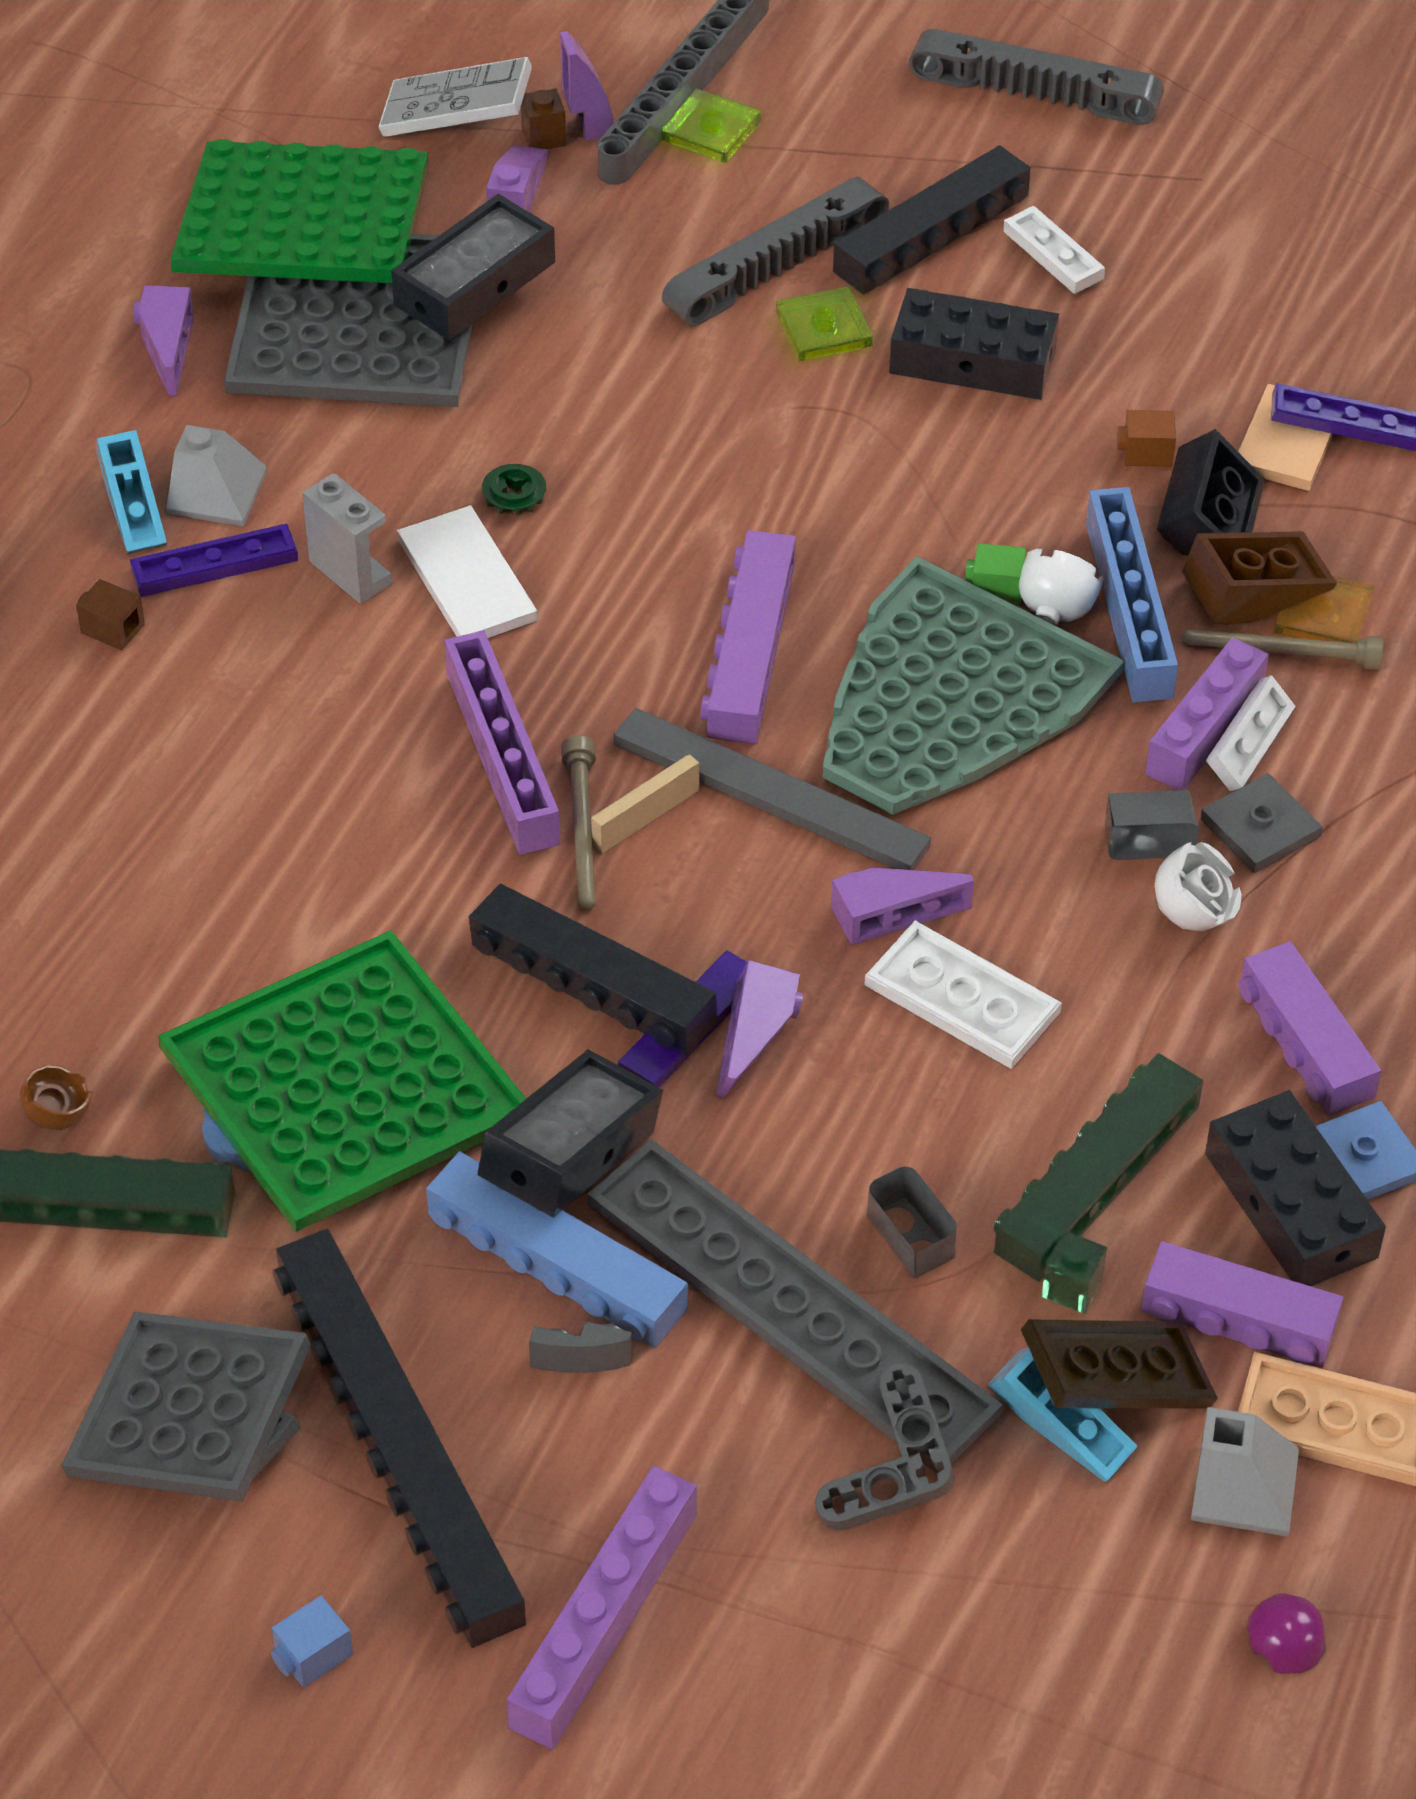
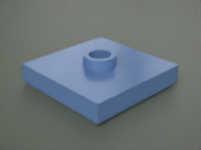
M1382 1101L1316 1126L1367 1200L1416 1181V1150Z

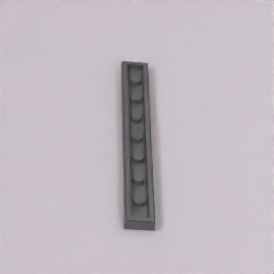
M634 708L614 733V745L666 768L690 754L699 762L700 783L894 869L914 870L931 846V837L640 709Z

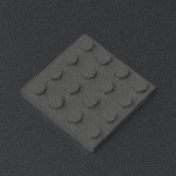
M134 1312L61 1465L67 1477L243 1502L311 1346L307 1334Z

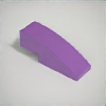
M568 31L560 32L563 96L570 113H577V119L585 139L601 138L613 124V116L608 98L590 58L581 45Z

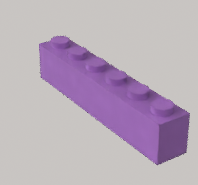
M747 530L744 546L736 547L734 570H738V575H730L727 598L732 601L731 605L724 604L721 616V629H725L724 635L717 634L714 659L719 660L717 665L710 664L707 688L712 689L711 695H703L700 718L701 720H707V738L754 744L758 742L795 566L796 536Z
M485 630L445 639L446 673L518 854L522 855L560 845L559 810Z
M653 1465L508 1696L509 1729L552 1750L555 1748L696 1518L697 1485Z

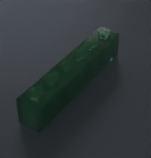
M1160 1053L1147 1066L1144 1064L1139 1065L1133 1072L1128 1086L1120 1094L1115 1092L1109 1097L1103 1107L1102 1114L1094 1122L1087 1121L1082 1126L1076 1136L1075 1143L1067 1151L1062 1149L1055 1155L1049 1165L1048 1172L1040 1180L1033 1179L1027 1185L1021 1196V1201L1012 1210L1007 1208L999 1215L993 1227V1231L996 1233L994 1253L1040 1282L1199 1108L1203 1080Z
M0 1149V1222L227 1238L235 1196L231 1165H220L215 1162H175L165 1158L146 1160L132 1159L121 1155L103 1157L82 1155L76 1152L59 1154L37 1152L31 1149L19 1151Z

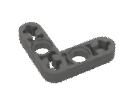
M896 1363L887 1367L881 1374L879 1381L880 1391L902 1457L824 1484L817 1492L815 1504L822 1522L829 1528L836 1530L848 1529L940 1498L952 1488L954 1471L922 1376L918 1369L911 1364ZM903 1378L907 1384H911L908 1386V1391L913 1406L905 1409L899 1392L895 1390V1381ZM917 1419L926 1421L930 1425V1431L926 1438L914 1442L904 1437V1428L910 1421ZM929 1452L934 1468L940 1471L937 1475L938 1481L935 1483H929L926 1477H922L925 1475V1469L920 1457L922 1454ZM884 1478L893 1479L898 1483L899 1487L893 1498L881 1501L872 1496V1487L878 1480ZM859 1487H862L864 1498L868 1506L863 1508L859 1499H857L858 1495L855 1490ZM841 1495L843 1501L847 1502L844 1504L845 1512L836 1515L834 1509L830 1508L833 1506L832 1498Z

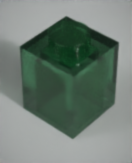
M1064 1230L1045 1266L1042 1297L1085 1314L1103 1280L1107 1247Z

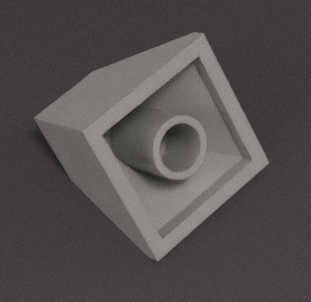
M186 425L174 452L166 507L167 514L244 527L267 473V467L227 432Z

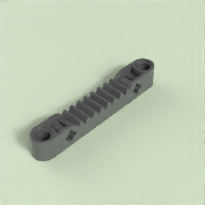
M938 29L925 30L919 36L909 59V67L913 74L927 81L961 88H970L980 84V89H985L989 85H993L994 92L1007 88L1008 95L1021 91L1022 98L1035 94L1037 101L1049 97L1051 104H1055L1061 99L1064 100L1065 107H1069L1075 102L1078 103L1079 110L1088 107V110L1096 116L1136 125L1148 124L1154 119L1164 94V85L1161 80L1149 73ZM1108 78H1111L1112 81L1108 84Z
M854 177L679 273L666 284L662 292V302L688 325H700L733 306L736 302L737 294L746 295V286L757 289L758 280L765 283L769 282L770 274L775 276L781 275V267L791 270L793 268V261L798 263L804 262V254L814 257L816 256V248L825 251L827 245H834L836 241L888 211L889 201L864 179Z

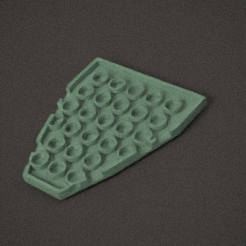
M916 556L870 605L865 628L859 634L853 659L849 660L835 697L833 719L828 735V746L824 757L822 777L892 815L975 782L1079 723L1123 673L1125 661Z

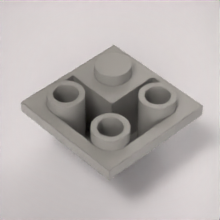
M1207 1407L1191 1520L1288 1537L1299 1448L1257 1415Z

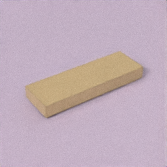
M690 754L686 755L592 816V846L601 854L605 853L698 792L699 762Z

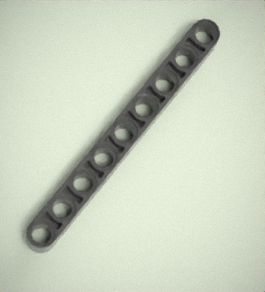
M717 0L600 138L597 149L598 177L601 181L616 185L630 179L764 18L769 10V0Z

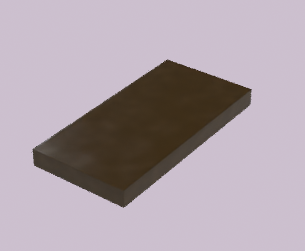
M1028 1319L1021 1328V1332L1055 1408L1211 1407L1218 1399L1182 1322Z

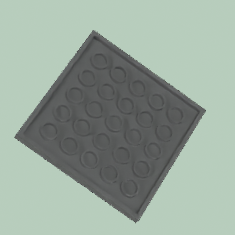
M412 234L407 258L439 235ZM248 276L224 379L225 393L458 407L473 324L451 340L444 338L394 306L392 283Z

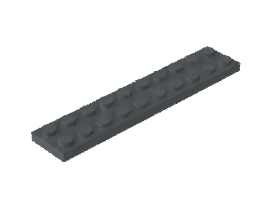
M650 1139L588 1193L589 1206L897 1444L898 1442L879 1385L881 1374L887 1367L896 1363L911 1364L921 1374L951 1464L1002 1415V1403L654 1140ZM904 1378L895 1381V1390L899 1392L904 1409L913 1406L908 1391V1386L911 1384H907ZM912 1420L905 1426L903 1435L910 1441H921L929 1434L930 1425L924 1420ZM929 1452L920 1455L923 1464L936 1474L940 1472L934 1468Z

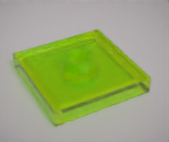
M696 88L662 128L661 140L727 163L760 123L761 111Z
M849 286L776 301V313L799 361L873 346V335Z

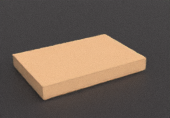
M1268 384L1238 452L1264 479L1310 491L1333 434L1271 421L1272 391L1275 385Z

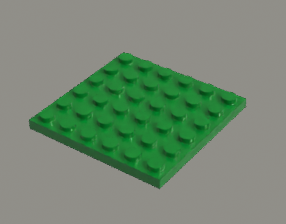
M227 139L207 141L171 255V272L392 283L391 270L405 261L408 256L428 168V152L417 151L412 148L386 150L374 146L344 148L336 144L323 147L306 146L303 143H291L288 145L269 144L265 141L240 143Z
M392 930L158 1035L159 1048L295 1232L455 1156L459 1151H466L482 1143L485 1132L526 1099Z

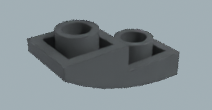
M588 1321L585 1322L581 1336L572 1335L568 1331L559 1328L546 1329L534 1326L529 1340L530 1367L556 1372L588 1373L630 1366L632 1360V1332L622 1330L613 1324L604 1323L600 1325Z

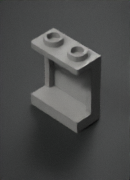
M336 474L327 476L303 491L309 561L360 604H363L391 586V572L370 556L368 539L371 531L385 523V514Z

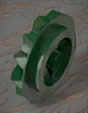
M523 464L499 466L490 471L482 483V495L485 496L487 506H496L500 514L507 510H512L517 516L521 509L532 512L535 504L543 503L544 493L546 492V482L542 474L536 469ZM507 486L514 491L521 490V494H516L513 491L507 493Z

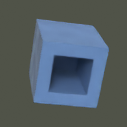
M322 1595L271 1628L274 1642L271 1656L275 1664L285 1676L292 1673L303 1688L353 1655L349 1628Z

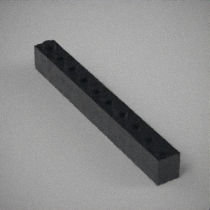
M327 1228L276 1248L278 1268L273 1269L276 1285L282 1296L290 1294L294 1302L291 1305V1311L299 1330L302 1332L308 1329L313 1339L310 1341V1349L319 1368L327 1366L331 1374L328 1377V1383L335 1401L338 1404L346 1403L350 1411L347 1414V1421L356 1441L365 1440L369 1451H366V1457L373 1475L376 1479L384 1477L389 1487L385 1489V1494L393 1514L396 1517L403 1514L408 1524V1527L405 1528L406 1537L415 1555L423 1553L428 1563V1566L425 1567V1573L433 1592L436 1595L443 1592L449 1604L445 1606V1611L455 1634L463 1632L470 1647L474 1648L525 1626V1600L331 1232Z

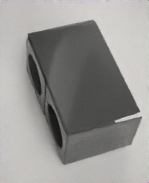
M1190 790L1108 794L1105 828L1108 852L1111 858L1115 860L1167 858L1173 851L1191 842V845H1197L1199 829Z
M899 1167L871 1182L868 1193L867 1217L914 1278L955 1258L956 1222L916 1170L911 1167ZM896 1207L908 1210L914 1218L913 1227L908 1232L901 1234L885 1213L887 1210ZM918 1240H927L934 1243L916 1252L915 1265L914 1249L910 1245Z

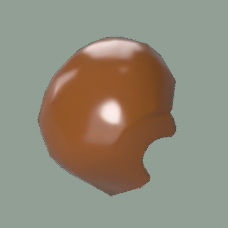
M47 1064L30 1071L20 1089V1101L27 1117L41 1128L63 1130L76 1125L87 1112L93 1092L87 1089L83 1074L72 1073L62 1066Z

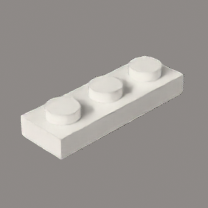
M1035 206L1004 220L1003 232L1074 294L1104 279L1105 267Z
M1272 675L1259 679L1206 759V762L1230 792L1238 790L1245 785L1296 707Z

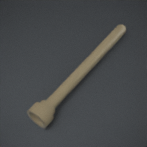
M1195 629L1186 630L1182 636L1183 642L1189 646L1224 648L1230 639L1234 637L1264 652L1356 660L1355 664H1363V669H1381L1383 637L1366 636V640L1358 639L1357 643Z
M572 736L562 742L561 756L563 765L571 772L578 905L583 910H591L595 906L588 771L596 760L595 744L588 737Z

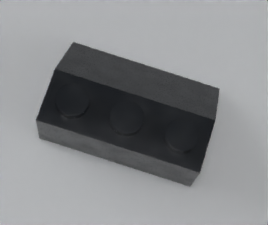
M1216 429L1205 433L1178 447L1156 530L1161 533L1167 542H1170L1182 555L1186 556L1189 555L1198 533L1252 532L1265 479Z

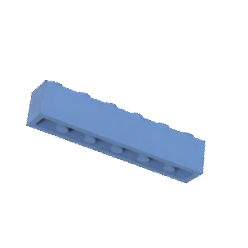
M1130 488L1089 490L1086 528L1099 577L1102 576L1104 579L1102 589L1120 657L1125 661L1124 673L1132 703L1173 699L1178 662Z
M460 1151L426 1188L428 1215L437 1225L444 1229L451 1228L467 1237L472 1245L479 1250H489L504 1259L515 1271L528 1273L537 1278L554 1294L566 1295L581 1304L590 1315L596 1318L603 1317L622 1330L632 1332L633 1340H642L656 1348L688 1309V1283L563 1210L553 1218L505 1190L498 1188L477 1175L478 1161Z

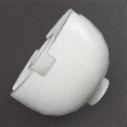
M1035 549L1028 552L1021 571L1019 591L1024 603L1035 613V616L1053 625H1057L1059 622H1070L1086 615L1093 607L1104 581L1102 576L1098 579L1094 576L1096 568L1087 561L1063 551L1054 550L1052 557L1040 556L1043 549Z
M1190 842L1173 851L1163 861L1155 876L1154 887L1160 910L1173 923L1182 929L1202 932L1222 925L1234 918L1240 910L1242 895L1240 887L1233 890L1229 877L1235 873L1231 865L1219 851L1203 842L1195 846L1191 845Z

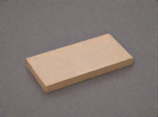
M1254 1351L1238 1412L1257 1415L1298 1447V1456L1416 1486V1393Z

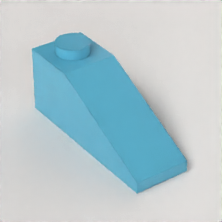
M133 430L97 438L96 454L127 554L167 545L137 431Z
M1028 1347L1017 1351L987 1384L1021 1420L1104 1482L1109 1480L1138 1447L1100 1408H1055Z

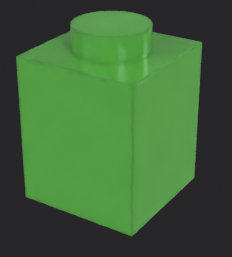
M977 543L975 560L967 559L965 581L1013 605H1020L1019 581L1025 562L1026 548Z

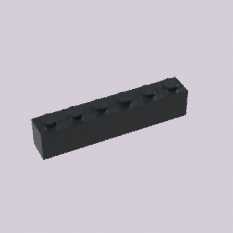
M1002 146L995 147L836 241L833 253V272L863 295L878 286H882L889 279L906 269L912 268L919 261L940 251L944 246L959 237L967 235L971 230L995 218L999 213L1012 205L1023 201L1029 193L1031 167Z
M501 883L468 916L472 945L481 953L488 956L492 955L510 964L519 973L529 974L545 982L556 992H564L580 1000L591 1010H599L611 1016L628 1029H636L643 1034H650L658 1044L665 1048L673 1047L688 1056L718 1021L716 992Z

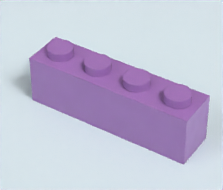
M1232 637L1150 740L1145 775L1176 790H1184L1205 764L1206 759L1259 679L1265 678L1269 654Z
M1290 941L1244 958L1242 975L1238 982L1240 993L1247 1003H1252L1259 1013L1261 1023L1267 1034L1270 1036L1274 1035L1283 1049L1288 1065L1298 1070L1305 1081L1310 1097L1314 1101H1319L1328 1116L1375 1098L1381 1069Z
M1161 1241L1145 1284L1141 1311L1152 1314L1155 1318L1162 1321L1182 1322V1324L1197 1328L1207 1335H1220L1242 1342L1253 1349H1265L1288 1356L1298 1363H1310L1323 1367L1338 1324L1344 1296Z

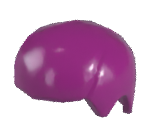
M1278 1593L1261 1601L1248 1617V1633L1251 1647L1255 1654L1260 1653L1269 1661L1275 1672L1281 1674L1302 1673L1317 1665L1326 1651L1322 1616L1318 1609L1303 1597Z

